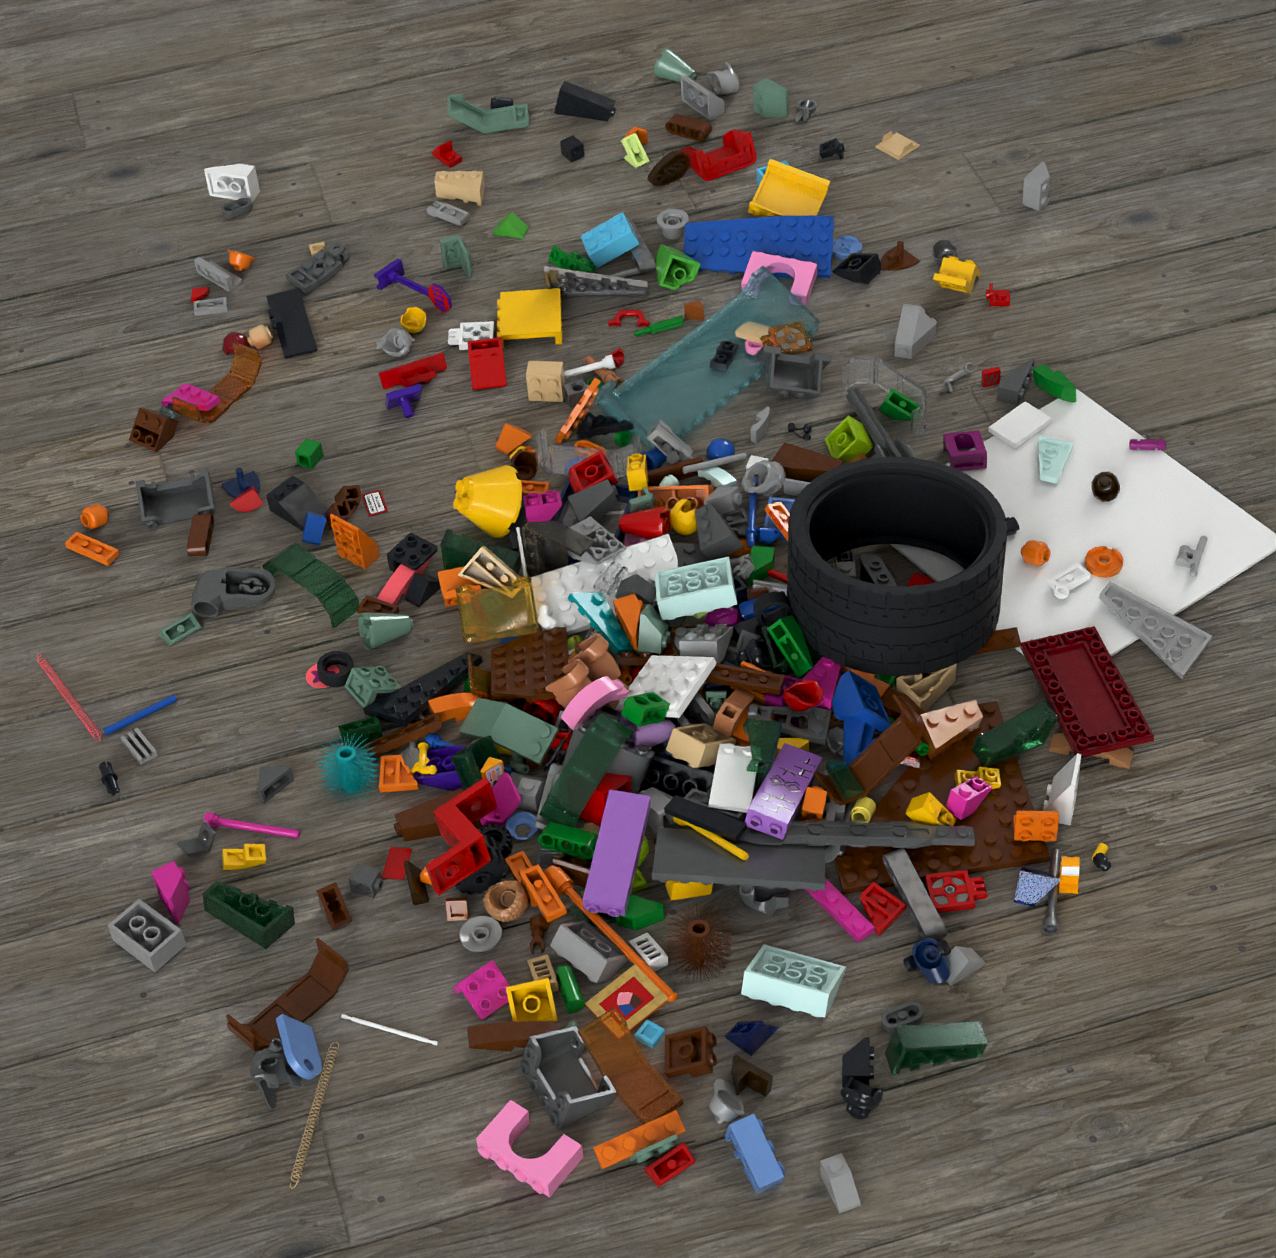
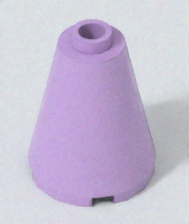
M623 716L618 723V737L626 739L631 748L640 744L653 747L669 741L672 730L676 726L671 720L665 719L662 722L638 727Z

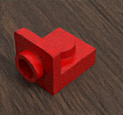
M989 283V289H986V300L989 299V306H1010V291L993 290V283Z

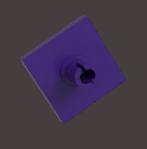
M417 384L387 393L385 400L387 410L401 406L405 418L413 417L415 414L411 403L420 400L422 393L421 385Z

